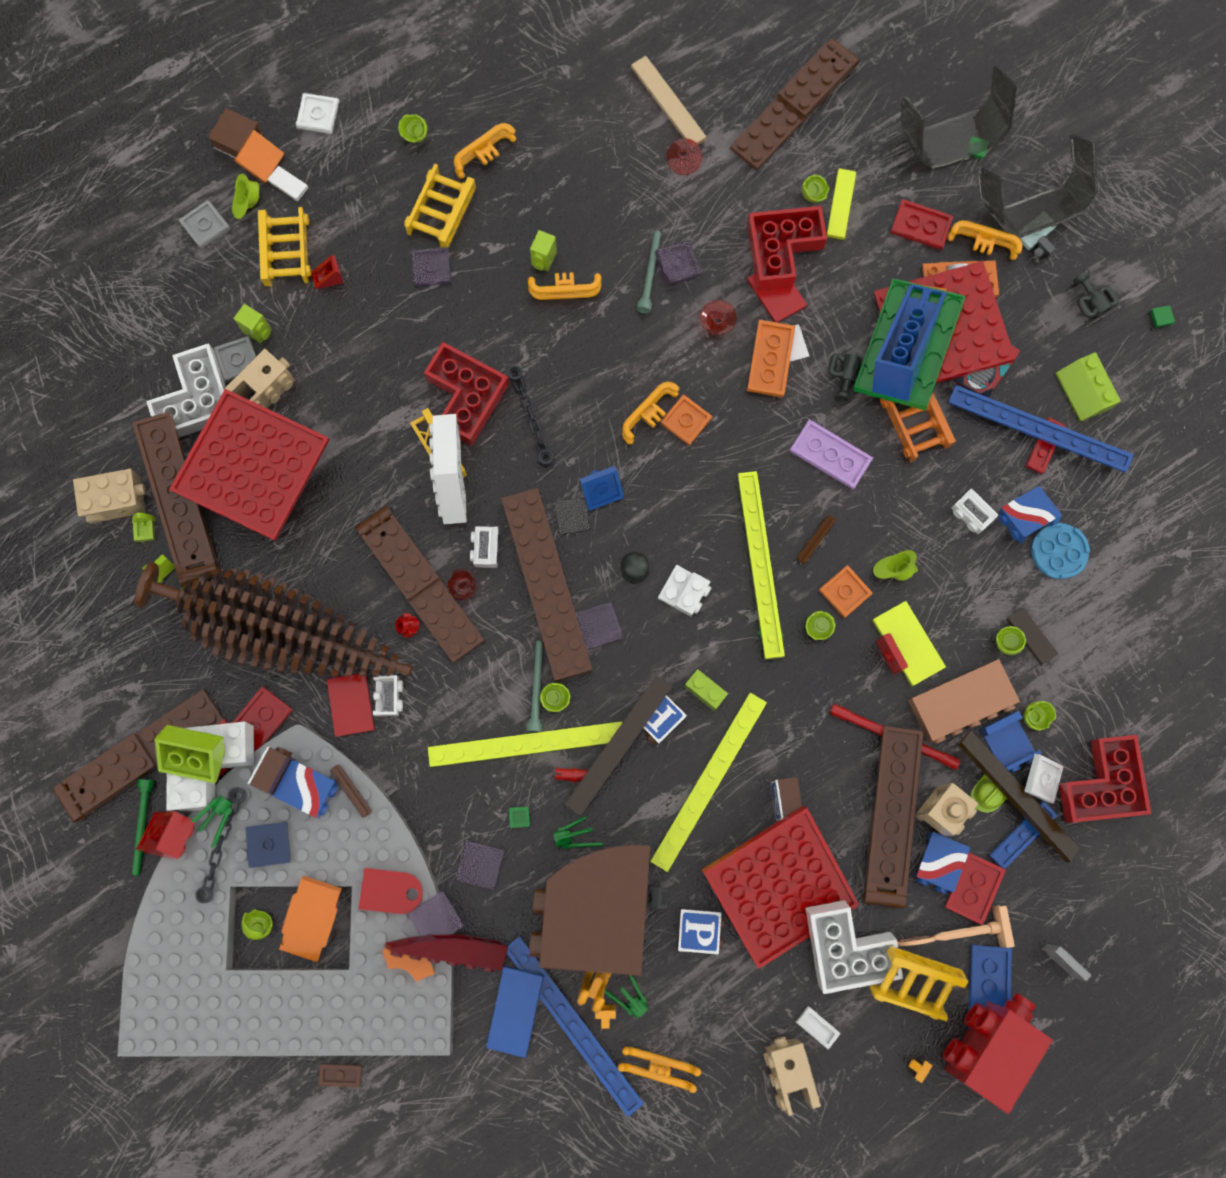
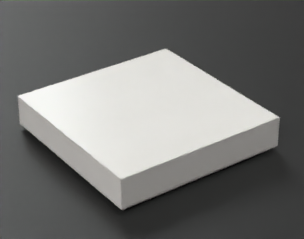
M303 93L296 127L298 129L332 134L339 99Z
M1034 754L1024 792L1047 803L1054 804L1064 766L1042 755Z

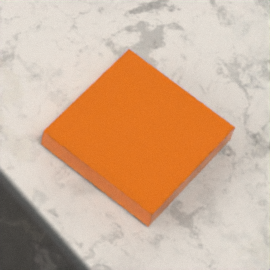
M252 130L234 161L260 181L266 183L284 155V152L258 132Z
M683 394L660 424L690 446L713 416Z
M848 565L819 589V592L843 618L847 617L873 594Z

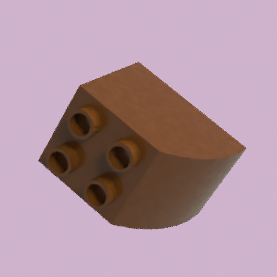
M627 845L590 853L576 859L553 874L546 882V889H535L533 914L544 915L542 931L531 932L529 957L540 958L539 968L641 976L650 846Z

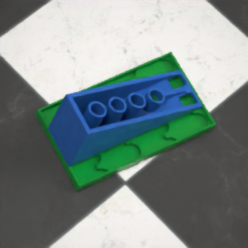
M893 278L858 374L854 391L926 411L963 308L965 296Z

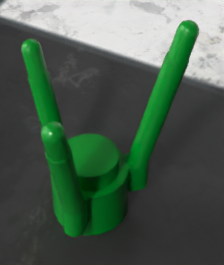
M221 795L213 798L210 804L192 819L194 823L207 811L212 810L198 828V831L201 832L216 813L220 816L224 813L211 848H215L228 816L233 811L230 809L232 803Z
M586 816L553 832L557 848L563 847V850L580 847H602L603 843H569L572 842V837L593 831L592 828L570 833V830H568L586 820Z
M633 975L628 976L638 997L632 998L624 987H620L622 993L629 1000L628 1006L605 989L604 993L625 1009L630 1016L633 1014L636 1018H639L648 1010V1006L645 1004L647 1000L643 996Z

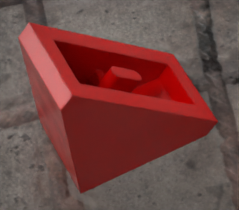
M331 255L311 272L315 289L343 283L340 266L335 255Z

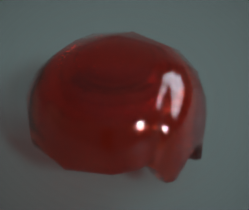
M463 568L454 570L451 579L447 581L449 593L459 600L471 597L476 590L475 577L469 570Z

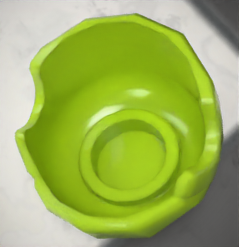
M417 114L404 115L399 121L398 130L406 141L417 143L423 141L427 136L428 126L426 121Z
M812 175L804 180L801 191L803 197L808 202L819 203L827 198L829 187L822 176Z
M817 611L807 618L805 628L807 634L814 640H825L834 633L836 624L834 618L828 612Z
M1008 626L998 632L996 644L1002 653L1016 655L1024 649L1026 637L1024 632L1018 627Z
M555 682L546 685L541 690L540 701L542 706L548 711L560 712L569 705L571 695L568 688L563 684Z
M1046 701L1030 703L1023 713L1026 725L1036 731L1049 728L1051 722L1056 720L1055 708Z
M254 909L250 913H244L241 928L247 938L259 940L271 933L273 922L271 916L265 911Z

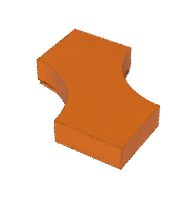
M388 949L382 950L389 970L394 968L403 969L413 976L415 982L435 974L432 962L428 961L427 958L414 960L409 958V955L395 957L390 954L391 952Z

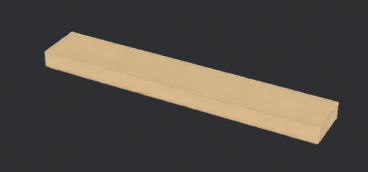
M647 56L631 64L634 73L692 149L704 142L706 135Z

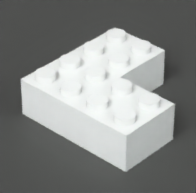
M209 343L172 355L181 381L182 390L146 401L151 416L168 411L172 412L179 437L203 429L226 387L215 352Z
M456 414L433 416V424H429L430 435L433 436L430 438V449L433 450L430 453V463L433 465L430 468L431 480H435L433 481V491L435 493L436 505H438V515L443 518L444 524L467 522L466 492L461 469V443Z
M247 722L185 728L224 737L225 755L221 769L254 765L253 725ZM167 773V811H175L177 813L201 811L215 798V783Z
M845 900L805 908L818 986L823 994L883 982L892 965L887 950L890 946L898 948L897 939L891 932L855 938L851 908ZM899 968L893 981L903 979L901 968Z

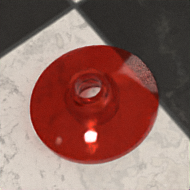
M683 138L676 140L667 151L666 159L668 166L673 172L680 175L693 173L698 169L702 161L700 146L691 139ZM682 152L687 153L685 157L680 156Z
M724 300L708 302L700 313L701 325L707 332L714 335L727 334L734 328L737 321L734 307ZM715 318H720L721 321H720V322H716L714 319H715Z

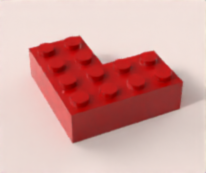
M822 206L749 213L747 230L757 290L793 287L796 279L793 253L824 250L827 235Z
M442 342L426 368L424 375L426 381L453 395L442 415L456 414L460 440L473 446L509 386L508 376Z
M1138 735L1091 740L1097 779L1059 784L1065 823L1151 814Z

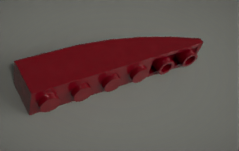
M460 934L420 935L386 942L384 945L391 952L390 954L395 957L409 955V958L414 960L427 958L428 961L433 963L446 961L448 965L458 966V964H464V967L476 969L477 966L482 967V970L493 972L494 969L502 971L508 949L507 945L497 940Z

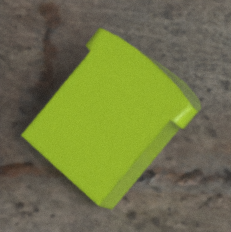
M139 512L132 516L135 542L155 540L156 517Z
M163 554L154 562L159 565L157 582L161 583L175 569V565Z

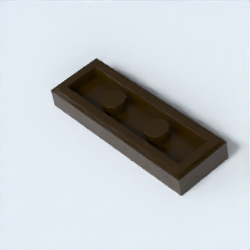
M1024 608L1019 609L1006 619L1011 626L1018 627L1024 632L1026 637L1025 645L1041 666L1058 655V652Z

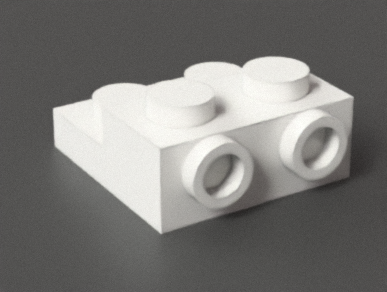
M676 565L658 599L691 617L693 613H698L702 606V603H700L703 596L707 597L712 587L709 586V580Z

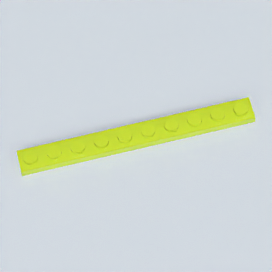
M757 471L738 473L764 658H781L785 654Z
M749 693L650 862L666 872L669 871L767 702Z
M622 722L428 747L430 767L608 744Z

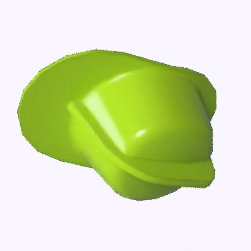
M240 174L235 183L232 211L236 219H241L245 215L247 208L256 205L259 199V183L248 180L244 174Z
M906 550L885 557L875 564L873 573L876 577L882 579L893 577L899 581L907 580L918 571L915 564L917 555L912 550Z
M985 774L971 791V798L978 803L976 809L981 812H993L1007 799Z

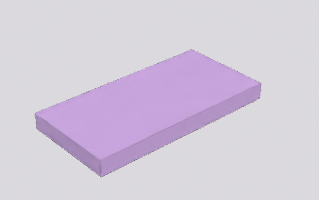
M810 419L790 449L791 453L853 490L873 459L870 455Z

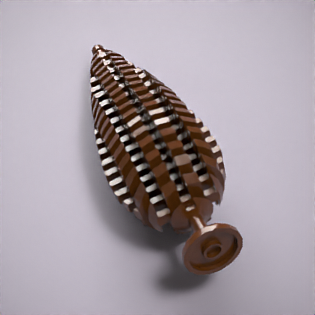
M150 561L145 567L136 588L134 606L139 608L145 607L153 593L175 600L178 614L181 613L183 608L185 610L181 620V625L185 631L190 629L188 625L190 620H192L190 636L194 642H199L202 638L201 647L206 651L208 647L212 648L215 643L212 654L218 658L220 652L225 653L228 647L225 660L230 662L233 656L237 657L241 650L237 661L239 665H244L245 661H249L253 654L254 657L250 667L257 668L258 664H262L266 657L264 670H270L277 662V652H280L277 672L286 671L289 666V657L294 655L290 673L298 674L302 667V659L306 658L309 651L308 643L312 644L311 654L307 658L304 674L311 675L314 671V664L318 662L321 647L325 648L323 652L324 657L319 665L317 675L325 676L326 669L333 658V651L338 653L331 676H338L344 664L345 655L350 656L345 677L352 676L357 665V659L363 661L358 677H365L370 663L375 665L372 677H379L382 667L388 669L386 676H393L394 671L405 676H409L412 672V666L398 662L399 657L395 653L392 656V660L387 659L388 647L384 644L379 656L375 655L374 651L378 640L373 636L368 645L367 652L363 651L362 647L367 634L363 629L358 634L355 648L351 647V638L356 626L351 621L342 638V644L338 643L339 634L345 619L341 614H338L336 624H333L330 640L326 639L327 629L333 617V610L329 607L324 611V619L320 620L317 635H314L315 624L319 621L322 603L315 600L312 605V614L309 615L311 596L305 593L299 601V610H296L299 590L293 588L287 595V606H285V593L288 584L284 582L275 588V601H272L276 579L270 577L269 581L265 580L261 586L264 575L261 573L252 576L249 581L251 570L245 569L244 573L239 572L237 576L238 569L227 570L224 575V568L217 569L211 573V582H208L209 572H204L200 574L198 580H194L192 586L191 581H189L179 590L158 583L159 565ZM291 615H293V617H292V626H293V627H291V622H290V617H291ZM303 619H306L305 631H303ZM284 636H285L286 646H285V648L283 649V646H284V643H285V642H284ZM296 640H298V648H299L298 651H297V654L294 653L295 650H296V647H297Z

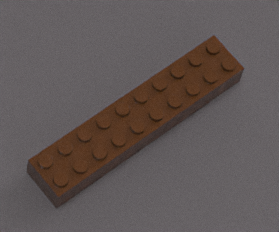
M535 488L501 498L555 682L558 683L592 673V666L539 489Z

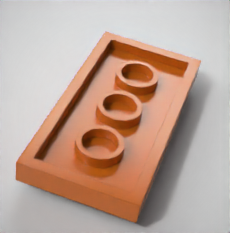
M759 320L747 387L748 392L784 397L795 326Z

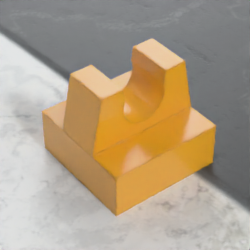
M604 1004L600 1012L595 1013V1019H601V1028H610V1019H616L615 1004Z
M912 1059L908 1066L916 1071L914 1078L922 1083L933 1065L926 1060L921 1065Z

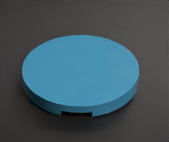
M1057 523L1054 526L1047 525L1041 529L1034 537L1031 546L1032 558L1037 568L1045 575L1054 579H1068L1079 574L1086 567L1090 553L1089 544L1084 534L1079 529L1062 523Z

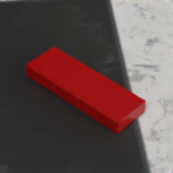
M1050 417L1046 419L1047 421L1055 423L1062 427L1066 426ZM1037 439L1025 467L1041 475L1044 474L1056 446Z

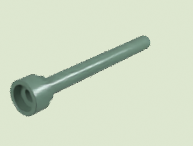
M658 230L654 232L643 296L637 303V311L641 313H650L652 308L650 293L661 238V232Z
M542 640L536 641L531 719H529V723L526 725L527 732L535 733L542 732V724L540 723L541 720H539L544 644Z

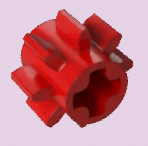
M404 613L402 617H398L396 620L395 629L399 635L403 634L404 638L412 637V634H417L419 630V621L416 616H411V613Z

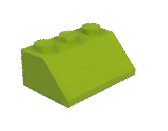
M1096 352L1078 359L1055 373L1079 422L1111 410L1121 402Z
M166 725L155 738L158 772L216 783L225 755L224 737Z

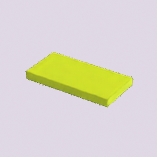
M907 601L872 620L881 636L891 633L908 664V668L903 670V673L911 686L946 668Z

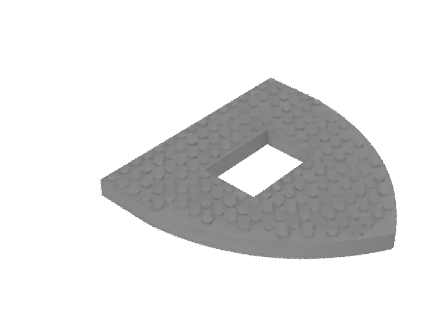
M294 725L254 752V765L233 768L215 785V798L221 795L230 801L228 798L229 791L234 787H240L246 791V799L241 803L238 813L233 816L231 831L221 847L222 858L214 874L216 882L213 888V899L208 903H199L196 900L195 893L203 886L205 877L209 875V859L212 850L215 849L211 848L224 813L222 816L216 813L206 827L199 832L198 828L212 812V810L207 811L195 822L193 826L195 830L185 843L186 848L183 855L178 857V859L162 857L158 863L137 912L126 952L122 980L118 1057L450 1055L452 1053L454 966L446 964V961H440V963L432 962L435 974L415 982L413 976L403 969L394 968L389 970L382 952L383 949H386L384 947L386 942L420 935L450 934L441 895L425 854L397 807L367 773L318 734L302 725ZM267 746L274 749L278 746L292 753L291 757L295 758V761L333 780L335 778L330 770L339 764L372 812L362 818L339 784H337L339 789L334 798L331 797L327 804L329 808L324 816L321 815L320 818H315L273 797L272 794H267L247 783ZM237 792V793H236V795H235L236 799H240V798H241V793H240V792ZM233 803L231 809L236 811L238 804ZM201 811L191 812L188 818L193 819ZM288 822L291 863L249 868L246 827ZM224 826L221 835H224V837L227 833L228 827ZM214 853L212 863L215 862L217 864L219 854L216 855ZM364 868L413 874L419 879L423 887V898L420 905L412 912L406 914L358 909ZM302 876L333 886H352L349 968H232L236 887L299 886ZM207 880L206 886L211 887L212 881ZM414 888L409 889L407 897L410 900H415L418 897L417 890ZM204 891L203 897L206 899L209 893Z

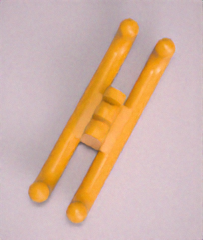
M500 123L459 151L454 158L457 176L460 179L465 177L463 166L475 157L485 166L488 162L484 157L492 161L493 157L490 153L495 157L499 156L498 151L493 145L502 138L515 142V129L510 124Z
M958 221L953 225L947 236L948 241H953L957 234L975 238L973 250L977 251L978 246L981 245L980 252L984 253L985 248L988 247V255H991L994 244L1006 247L1011 252V260L1017 259L1018 254L1022 251V242L1017 236L970 221Z
M570 272V279L567 280L566 273H562L563 280H559V273H555L556 286H537L533 277L528 278L529 292L532 297L538 300L589 298L597 295L601 290V275L599 273L594 275L593 283L574 285L573 272Z
M668 381L661 383L625 420L622 427V436L627 444H633L634 435L630 430L641 418L654 428L656 424L651 419L653 418L656 422H659L661 418L657 413L661 417L666 415L655 403L665 394L677 397L678 385Z
M586 971L578 994L577 1004L580 1006L584 1005L588 997L594 999L592 1011L594 1013L600 1012L605 1002L603 998L605 988L612 973L597 972L590 984L594 972Z
M626 1046L622 1049L624 1055L648 1060L650 1064L648 1069L628 1063H620L618 1065L620 1072L624 1071L688 1090L691 1093L697 1091L695 1084L670 1076V1067L695 1076L701 1075L700 1068L634 1047Z

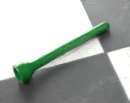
M138 779L137 787H139L141 795L132 868L134 876H138L141 872L143 852L136 850L145 832L149 792L154 788L155 780Z

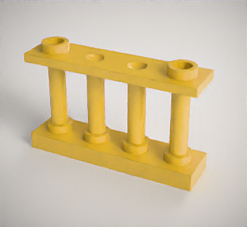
M434 164L432 170L430 169L427 173L426 183L410 216L406 217L404 226L407 234L410 236L415 228L438 237L440 247L447 250L473 196L476 185L475 179L467 177L465 183H459L439 175L438 165ZM439 182L459 190L460 195L458 198L453 199L432 189L435 183ZM430 197L451 205L453 208L451 214H445L425 206L428 198ZM421 213L445 221L444 229L438 230L418 222Z
M298 207L299 216L271 218L266 210H258L260 279L264 286H272V279L275 277L301 275L304 282L309 283L311 267L308 265L306 225H309L308 214L304 213L302 207ZM299 224V233L270 234V228L273 226ZM300 241V250L271 251L273 243ZM301 258V268H271V262H274V260Z
M890 946L887 954L892 965L881 986L877 984L869 985L874 998L881 1002L886 1001L929 1015L935 1020L947 1021L948 1016L943 1005L953 987H966L968 980L961 969ZM903 967L910 970L899 991L889 989L899 968ZM918 974L927 975L928 977L918 996L908 995L907 993ZM935 981H945L946 983L936 1002L926 1001L925 999Z

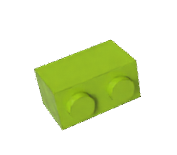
M538 230L530 248L531 264L536 269L549 271L557 254L556 236Z
M246 304L241 307L233 318L244 334L260 344L269 337L272 330L264 316Z
M698 669L684 686V688L713 711L716 710L728 695L726 691Z

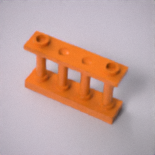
M932 393L926 411L911 407L898 412L894 404L895 402L880 398L883 408H886L904 447L903 453L906 458H909L910 462L916 460L918 457L917 452L938 444L943 445L944 449H947L956 442L934 393ZM922 411L928 413L930 417L928 421L908 429L905 428L902 419ZM931 427L935 428L938 434L937 437L913 445L909 437L910 435Z

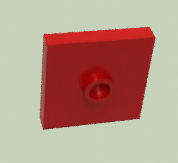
M887 633L875 641L893 675L908 668V664L891 633Z

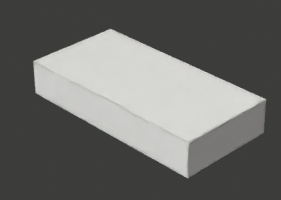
M279 166L267 179L270 184L297 202L308 189L307 184Z
M809 1006L806 1007L796 1020L797 1024L827 1049L832 1046L841 1034Z

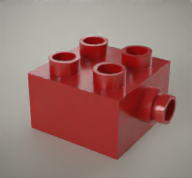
M1018 993L1013 995L1012 1000L1007 999L1003 1007L987 1001L984 1007L979 1003H975L965 1017L964 1023L970 1028L961 1041L957 1038L951 1040L943 1053V1059L948 1062L944 1070L1009 1114L1053 1040L1029 1024L1034 1017L1031 1013L1036 1005Z

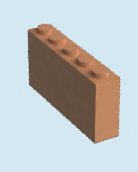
M998 659L911 698L908 702L928 743L934 741L937 744L946 740L945 736L950 733L955 736L964 732L962 728L965 726L975 727L981 724L980 720L985 717L987 720L999 716L998 711L1004 710V712H1008L1016 708L1014 704L1020 702Z

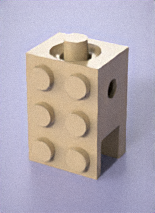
M264 349L224 389L246 399L254 393L255 395L250 401L268 408L279 400L280 395L284 391L292 387L295 380L287 370L290 364L283 357L277 360Z
M132 469L73 479L78 517L86 516V522L89 524L131 516L138 512L146 513L143 496L146 495V487L141 482V477Z
M954 783L939 785L918 810L915 817L919 821H926L938 831L937 834L942 836L959 835L965 827L963 823L967 818L971 819L977 812L975 808L978 803Z
M786 1037L774 1039L775 1044L766 1046V1053L763 1056L766 1065L769 1066L772 1074H769L772 1087L775 1086L778 1093L775 1095L778 1108L780 1107L789 1116L793 1115L787 1093L802 1089L805 1102L813 1109L821 1107L803 1043L796 1038L787 1041Z

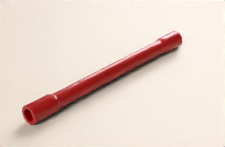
M833 704L829 714L882 736V725L859 716L842 706ZM922 744L921 754L935 759L956 770L960 764L959 758Z

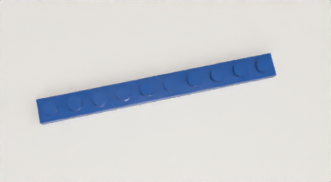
M955 385L947 403L1123 473L1127 472L1134 454Z
M519 936L508 945V956L518 969L544 975L539 998L626 1116L629 1117L644 1102L624 1075L618 1070L616 1064L544 968H539L540 962L538 959L529 957L530 949L521 936Z

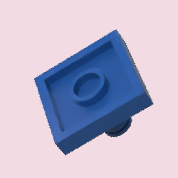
M615 466L602 471L594 470L589 476L579 479L589 511L624 498Z

